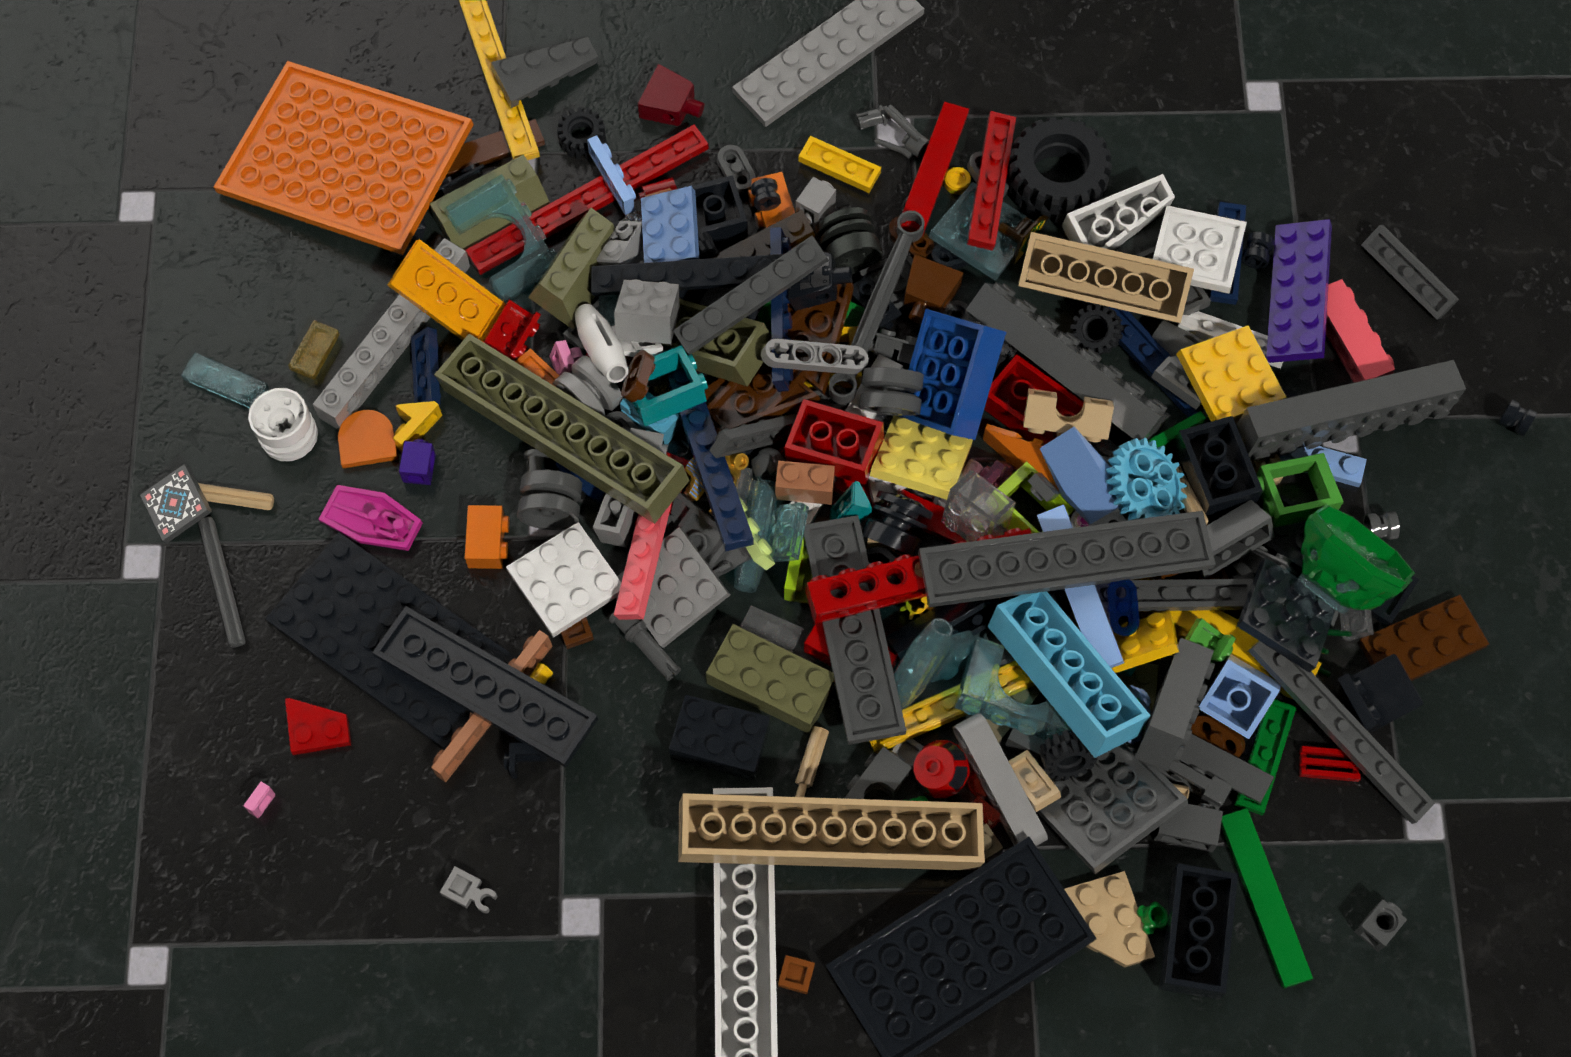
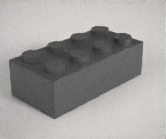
M1180 638L1178 642L1179 652L1173 654L1165 671L1151 710V716L1147 721L1145 731L1134 757L1165 771L1169 770L1173 761L1179 762L1184 746H1187L1192 733L1191 726L1194 724L1200 707H1198L1199 703L1202 701L1208 686L1206 685L1207 680L1210 679L1215 663L1210 662L1214 650Z

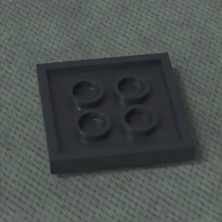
M1265 558L1259 564L1237 627L1310 673L1317 666L1337 603Z

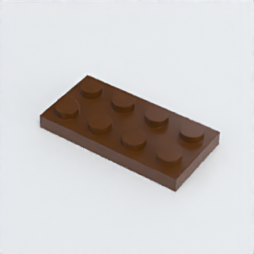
M1461 595L1365 636L1358 642L1371 665L1392 654H1396L1411 681L1484 649L1489 645Z

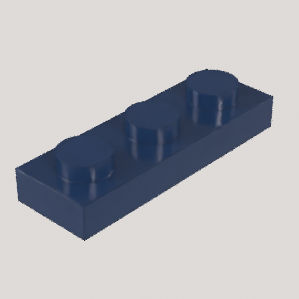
M427 327L411 337L414 403L435 401L440 405V386L434 375L439 370L437 329Z

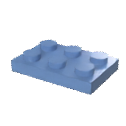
M688 186L641 198L644 263L699 259L696 195L693 187Z

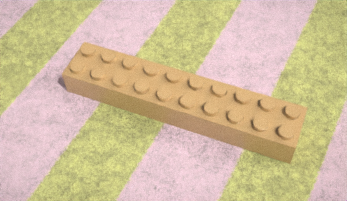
M683 793L679 801L678 862L975 871L985 863L982 803Z

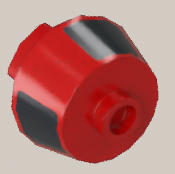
M936 740L926 744L917 754L914 761V776L917 785L925 794L934 798H948L957 794L964 787L967 778L970 776V764L964 751L957 744L948 740Z

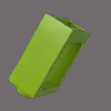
M1027 461L991 494L983 507L1008 530L1013 528H1020L1021 530L1030 528L1031 533H1039L1006 501L1020 486L1046 511L1064 504L1070 516L1075 509L1061 494L1049 502H1046L1045 499L1040 501L1030 490L1032 485L1028 480L1035 473L1039 472Z

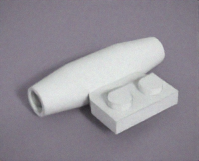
M583 304L575 310L574 317L577 331L585 350L595 367L612 383L621 382L628 375L625 356L635 357L641 350H645L653 356L663 353L661 343L618 340L615 335V325L610 326L609 322L590 304Z

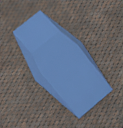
M1075 426L1040 448L1061 496L1089 525L1118 508L1121 511V504H1113L1117 499L1116 495L1109 494V491L1113 489V485L1106 483V480L1112 478L1106 472L1110 465Z

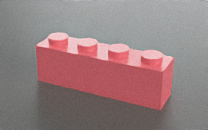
M1342 279L1328 284L1326 336L1352 381L1355 383L1393 374L1395 371L1394 361L1382 348L1379 335L1372 331L1368 324L1366 313L1355 302L1354 293L1351 288L1347 287Z

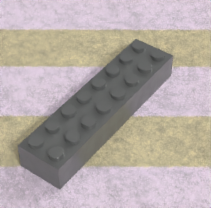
M997 282L995 284L984 283L966 311L986 326L1005 331L1006 336L1004 340L1082 400H1084V397L1113 401L1114 409L1111 422L1133 439L1141 440L1147 438L1148 441L1159 433L1171 417L1166 412L1168 408L1156 398L1151 400L1143 395L1146 391L1140 385L1133 381L1129 383L1122 379L1124 374L1112 365L1108 367L1101 363L1102 357L1090 348L1086 350L1078 345L1080 343L1078 338L1069 332L1065 334L1057 329L1059 326L1057 322L1048 316L1038 315L1036 313L1037 307L1025 299L1022 301L1014 296L1016 291L1004 283L1002 285Z
M1454 360L1247 407L1236 426L1250 460L1254 459V461L1258 462L1278 453L1280 455H1288L1300 447L1313 449L1329 441L1332 443L1342 442L1350 436L1364 437L1380 429L1390 431L1401 424L1415 425L1431 417L1441 419L1450 413L1449 411L1459 401L1466 387Z

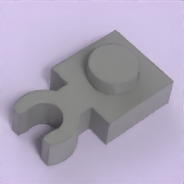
M456 866L440 891L442 896L465 908H468L471 901L474 902L482 913H489L490 911L487 906L482 905L483 898L489 896L496 900L498 897L489 888L480 890L479 887L482 881Z

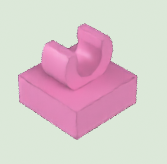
M566 340L555 342L549 355L553 368L558 375H561L564 371L571 372L572 364L583 356L580 347L569 349Z

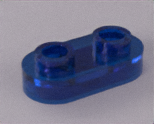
M1130 579L1111 582L1106 589L1108 620L1115 634L1129 636L1139 627L1137 589ZM1118 587L1125 589L1126 593L1123 598H1119L1116 595ZM1121 616H1125L1128 619V624L1125 627H1121L1118 623V619Z

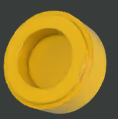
M961 167L949 169L944 179L945 189L955 195L967 192L971 183L969 172Z

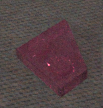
M996 460L991 468L986 466L978 477L980 482L975 489L977 491L975 502L983 507L991 494L1009 478L1016 467L1007 461Z

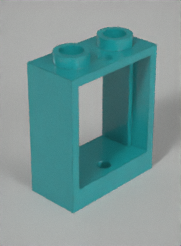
M682 345L654 356L655 369L648 381L683 367L691 383L650 400L645 396L642 400L632 402L644 427L707 401L704 390L708 389L705 377L702 373L697 374V365L693 355H687Z

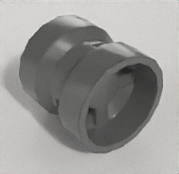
M1395 511L1385 512L1379 516L1376 513L1364 515L1363 525L1379 538L1385 537L1387 540L1398 539L1400 525Z

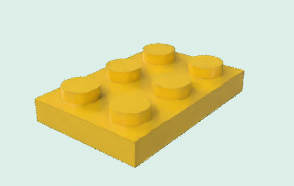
M1170 610L1153 613L1149 617L1134 622H1126L1112 629L1124 660V664L1111 668L1115 673L1179 652L1174 620Z

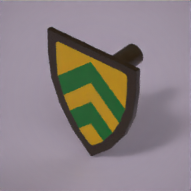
M1043 215L1034 223H1032L1030 218L1024 217L1015 229L1003 221L1000 223L998 232L1018 244L1008 270L1011 271L1026 253L1031 232L1039 234L1048 220V216Z

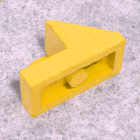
M430 401L398 404L395 406L398 415L407 422L398 427L393 437L397 449L402 452L404 441L413 442L415 439H421L442 417L438 403Z

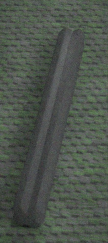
M206 517L198 521L228 642L232 648L243 646L246 641L215 521L212 517Z

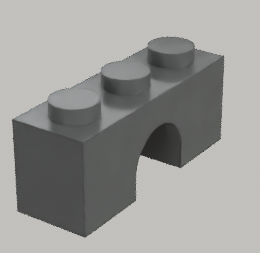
M885 747L878 754L874 751L865 762L864 766L867 769L861 777L856 774L847 786L849 793L844 799H864L865 795L872 790H882L894 797L910 776L912 767Z

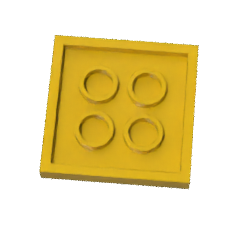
M1249 325L1180 349L1176 354L1211 422L1233 416L1236 419L1242 417L1247 407L1286 398Z

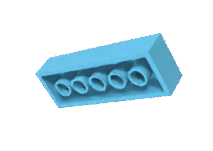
M1047 591L1019 595L997 605L988 624L989 629L1094 758L1140 735L1151 715Z

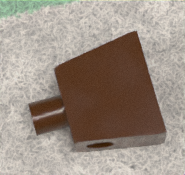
M915 255L904 298V305L912 308L908 316L909 319L914 323L922 324L925 309L943 313L961 287L963 272Z

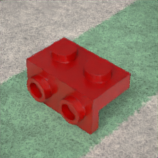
M509 299L483 342L511 360L518 359L527 348L524 343L528 336L532 338L540 326L537 321L541 314L537 311L531 314Z

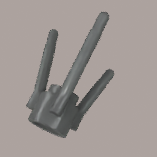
M892 105L884 106L883 110L907 132L902 140L905 147L903 148L875 138L874 142L899 152L908 159L912 154L917 158L921 156L930 140L920 134Z

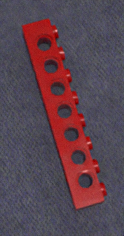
M1013 528L1006 531L1004 535L996 537L991 534L978 538L977 541L1031 534L1030 528L1025 530ZM902 555L895 558L893 562L883 564V562L878 561L867 565L864 569L855 571L854 568H848L840 571L836 576L827 577V575H820L812 578L810 582H807L805 593L814 624L926 597L923 578L915 573V570L921 569L919 555L914 557ZM896 576L901 580V583L897 585L891 584L887 577ZM869 583L872 585L873 590L863 591L859 584ZM839 589L842 590L846 596L843 598H835L831 594V591Z

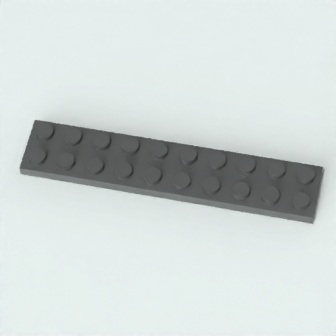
M1203 511L919 548L918 551L928 607L1213 569L1216 565Z

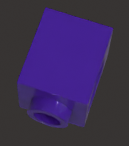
M415 439L413 442L404 441L399 469L403 483L431 485L436 457L432 443L421 439Z

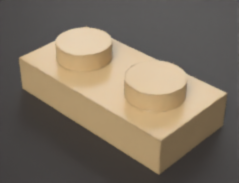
M1028 750L1009 760L1035 812L1061 798L1059 789Z

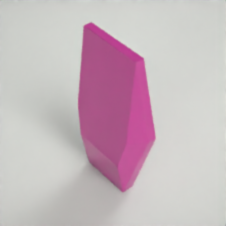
M341 485L335 487L319 517L320 522L359 543L409 551L423 524L421 519L383 492Z

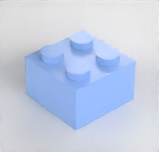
M1230 654L1198 707L1204 713L1250 739L1279 693L1281 685L1276 680Z

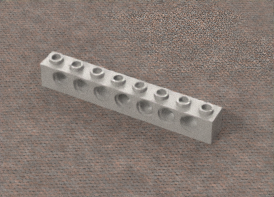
M444 238L435 249L437 253L464 273L469 269L470 264L467 252ZM399 294L313 403L318 417L339 430L343 421L351 414L357 412L411 343V337L422 329L430 316Z

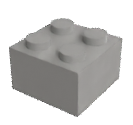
M637 279L624 280L614 312L615 335L618 340L671 344L674 334L673 330L679 315V284L646 282Z

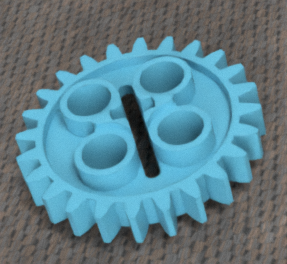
M1135 438L1120 445L1119 449L1112 452L1114 457L1108 460L1112 467L1106 469V472L1112 478L1106 480V483L1113 485V489L1109 491V494L1116 495L1117 499L1113 504H1121L1120 514L1128 513V521L1180 514L1179 510L1185 508L1181 500L1187 498V495L1181 492V489L1187 487V485L1180 482L1179 479L1184 476V473H1177L1176 469L1179 466V462L1172 463L1173 454L1165 455V446L1157 448L1155 440L1148 443L1147 438L1141 440Z

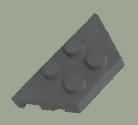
M682 492L678 494L673 501L671 515L668 517L666 533L663 539L678 527L682 528L717 577L752 559L746 547L725 552L715 519Z

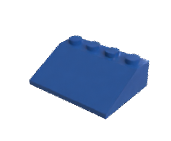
M925 309L908 369L924 374L923 389L916 393H909L922 399L920 415L898 417L906 418L954 436L975 440L1006 332Z

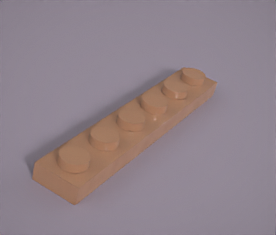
M539 630L535 636L529 637L523 646L521 654L517 659H512L508 665L530 676L537 664L541 662L552 648L549 636ZM471 712L469 715L470 719L463 727H459L453 733L448 747L438 752L433 760L431 768L436 776L444 782L448 781L491 726V724Z

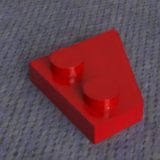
M291 698L285 699L290 749L293 755L351 745L349 722L346 714Z

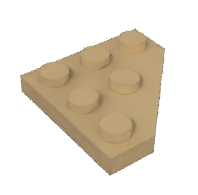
M1125 871L1065 888L1066 893L1097 938L1096 941L1086 946L1087 948L1097 953L1100 952L1123 967L1155 958L1148 935L1142 929V920L1137 915L1138 907Z

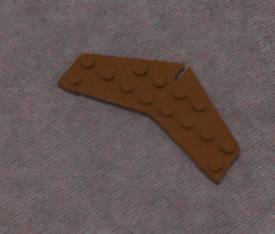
M853 283L837 284V299L835 301L796 311L789 304L788 312L792 316V329H788V338L797 341L839 344L854 290ZM798 349L795 351L796 357L800 361H808V355L804 350ZM822 352L823 360L828 364H833V355L829 352ZM764 362L748 386L719 378L708 385V389L704 390L707 400L706 405L716 433L718 434L725 428L732 429L743 424L749 425L757 423L762 419L769 420L800 408L803 399L812 402L821 400L819 395L806 386L804 382L807 381L825 395L831 372L793 369V380L789 381V391L783 392L777 391L772 382V367Z

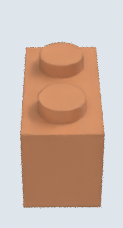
M778 461L775 485L776 500L832 505L835 466Z

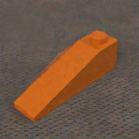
M987 424L983 440L1016 470L1027 461L1034 469L1042 473L1059 491L1040 451V448L1044 446L1043 440L1034 438L1033 441L1028 442L1023 440L1021 435L1016 432Z

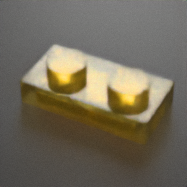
M313 320L288 365L289 369L315 380L340 335L339 331Z

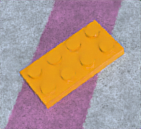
M420 239L414 242L387 286L461 340H464L468 334H471L483 342L505 305L502 300Z

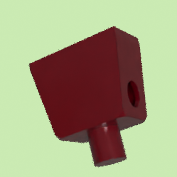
M658 64L638 102L639 118L679 126L682 124L686 114L700 118L705 104L694 99V84L691 81Z

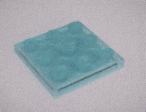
M972 182L931 230L929 238L996 281L1011 263L1018 244L997 232L993 251L967 245L977 184ZM1002 202L999 225L1003 221L1015 229L1023 218L1027 216Z

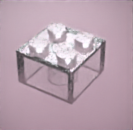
M971 469L950 489L941 522L950 531L956 532L967 542L977 541L978 538L990 534L994 537L1004 535L1008 530L1016 502Z

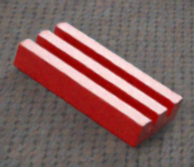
M1301 746L1299 777L1359 782L1361 779L1359 768L1352 761L1306 757V755L1350 759L1341 749ZM1306 765L1352 769V773L1306 769Z

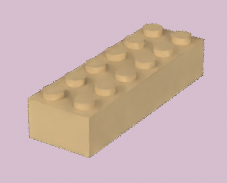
M1031 232L1018 286L1180 324L1194 269Z

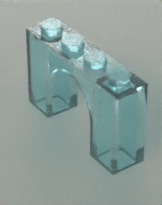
M501 174L447 206L445 213L459 235L490 218H503L518 227L524 239L523 254L516 262L489 279V283L499 299L506 303L509 299L515 298L538 284L557 253L553 248L549 249L543 241L546 239V236L541 227L533 225L529 218L532 214L525 202L520 203L516 198L517 190L510 179L505 180Z
M977 637L969 652L954 708L962 710L968 715H975L980 712L985 719L992 721L994 724L1005 725L1019 730L1025 735H1033L1045 740L1047 738L1053 739L1052 735L1056 733L1062 735V731L1065 730L1071 733L1072 729L1048 700L1038 705H1025L1013 700L1004 692L999 683L998 672L1005 647Z

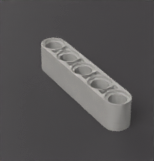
M978 712L953 727L954 734L1013 845L1018 844L1027 837L1031 838L1035 846L1048 840L1042 823L985 717Z

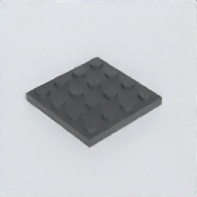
M1129 742L1096 757L1097 762L1093 763L1094 767L1092 769L1087 768L1088 772L1085 774L1078 773L1079 777L1074 778V776H1070L1069 780H1064L1063 777L1060 780H1055V777L1050 778L1059 789L1061 798L1037 812L1094 874L1188 805V799L1155 766L1134 758L1137 748Z

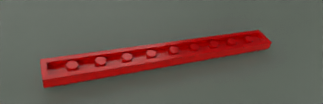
M694 124L619 165L624 174L623 181L626 185L630 184L633 190L708 150V142ZM601 175L465 251L469 260L479 275L581 220L590 208L597 211L616 199Z

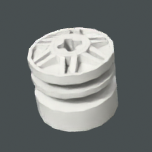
M274 388L262 393L251 405L248 416L251 429L258 438L263 450L271 458L279 461H294L304 457L312 450L317 442L318 428L304 399L297 392L288 388Z

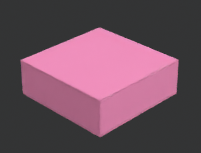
M261 781L243 806L250 814L260 818L275 797V793L268 785Z

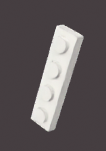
M1199 311L1189 316L1183 314L1181 323L1178 325V327L1196 335L1203 341L1242 328V326ZM1251 330L1267 359L1268 336ZM1283 362L1269 363V365L1281 368Z

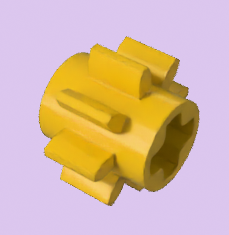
M927 597L921 598V602L924 603L923 607L918 606L916 610L911 609L912 604L907 601L905 602L906 605L900 608V611L908 609L910 612L909 619L911 620L914 614L922 616L925 609L932 610L933 607H928Z

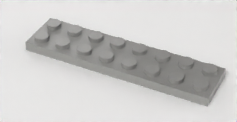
M855 0L732 87V93L767 127L924 15V8L916 0Z

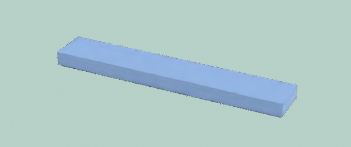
M1064 504L1037 515L1043 532L1073 528ZM1089 585L1065 589L1080 632L1111 668L1124 664L1096 586Z

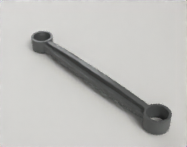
M905 211L898 217V238L878 278L851 344L863 348L866 353L873 342L888 307L911 244L923 236L924 218L920 213ZM906 221H914L919 224L920 228L915 232H907L902 229L901 225ZM853 355L849 358L854 360L855 365L859 363V361L854 359ZM836 373L831 377L829 381V395L834 402L847 404L855 398L857 393V381L855 378L857 374ZM845 381L852 385L853 390L848 394L841 395L834 391L833 386L837 382Z

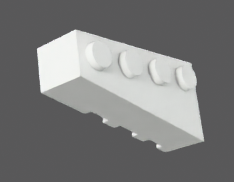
M1161 174L1068 213L1062 227L1069 241L1115 250L1163 214L1166 206L1171 205L1175 196L1164 175Z

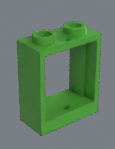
M1324 453L1261 465L1256 474L1263 489L1261 494L1263 510L1272 517L1273 528L1307 521L1312 513L1326 504L1338 510L1343 504V499ZM1308 472L1318 501L1284 507L1273 479Z

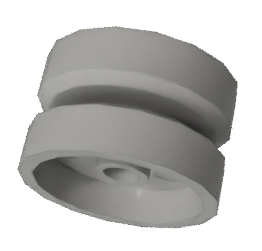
M584 355L572 364V373L564 371L553 382L555 387L604 417L606 416L604 409L613 411L624 399L621 396L618 385L610 382L595 367L590 357Z

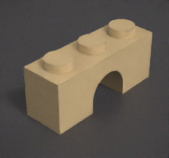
M1028 389L1023 427L1028 428L1029 432L1044 434L1046 430L1056 432V435L1060 436L1075 426L1087 441L1101 442V439L1108 440L1114 409L1113 401L1084 397L1083 407L1078 414L1064 416L1056 409L1057 392Z

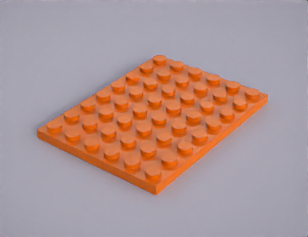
M287 61L215 183L214 189L219 194L403 255L430 206L429 203L433 201L474 124L470 118Z

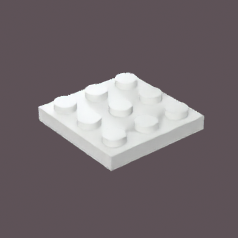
M1167 205L1153 260L1193 268L1191 286L1230 294L1247 222Z
M579 522L506 566L508 573L552 637L557 636L617 598L621 586V581Z

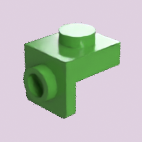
M1202 618L1195 620L1185 637L1188 641L1214 650L1210 662L1226 660L1232 653V645L1236 640L1232 635L1222 634Z

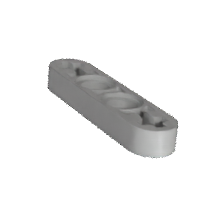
M772 339L761 350L763 362L773 368L858 374L866 367L869 360L868 354L863 348L853 345ZM773 348L776 353L781 354L778 358H775V354L770 352ZM798 349L804 350L808 355V361H800L796 357L795 351ZM822 352L831 353L835 360L834 363H826L822 358ZM852 355L855 360L859 361L857 365H855L854 360L849 359Z

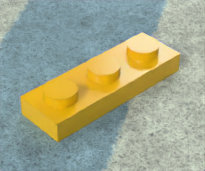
M813 136L809 137L798 156V162L867 193H870L881 174L880 166Z

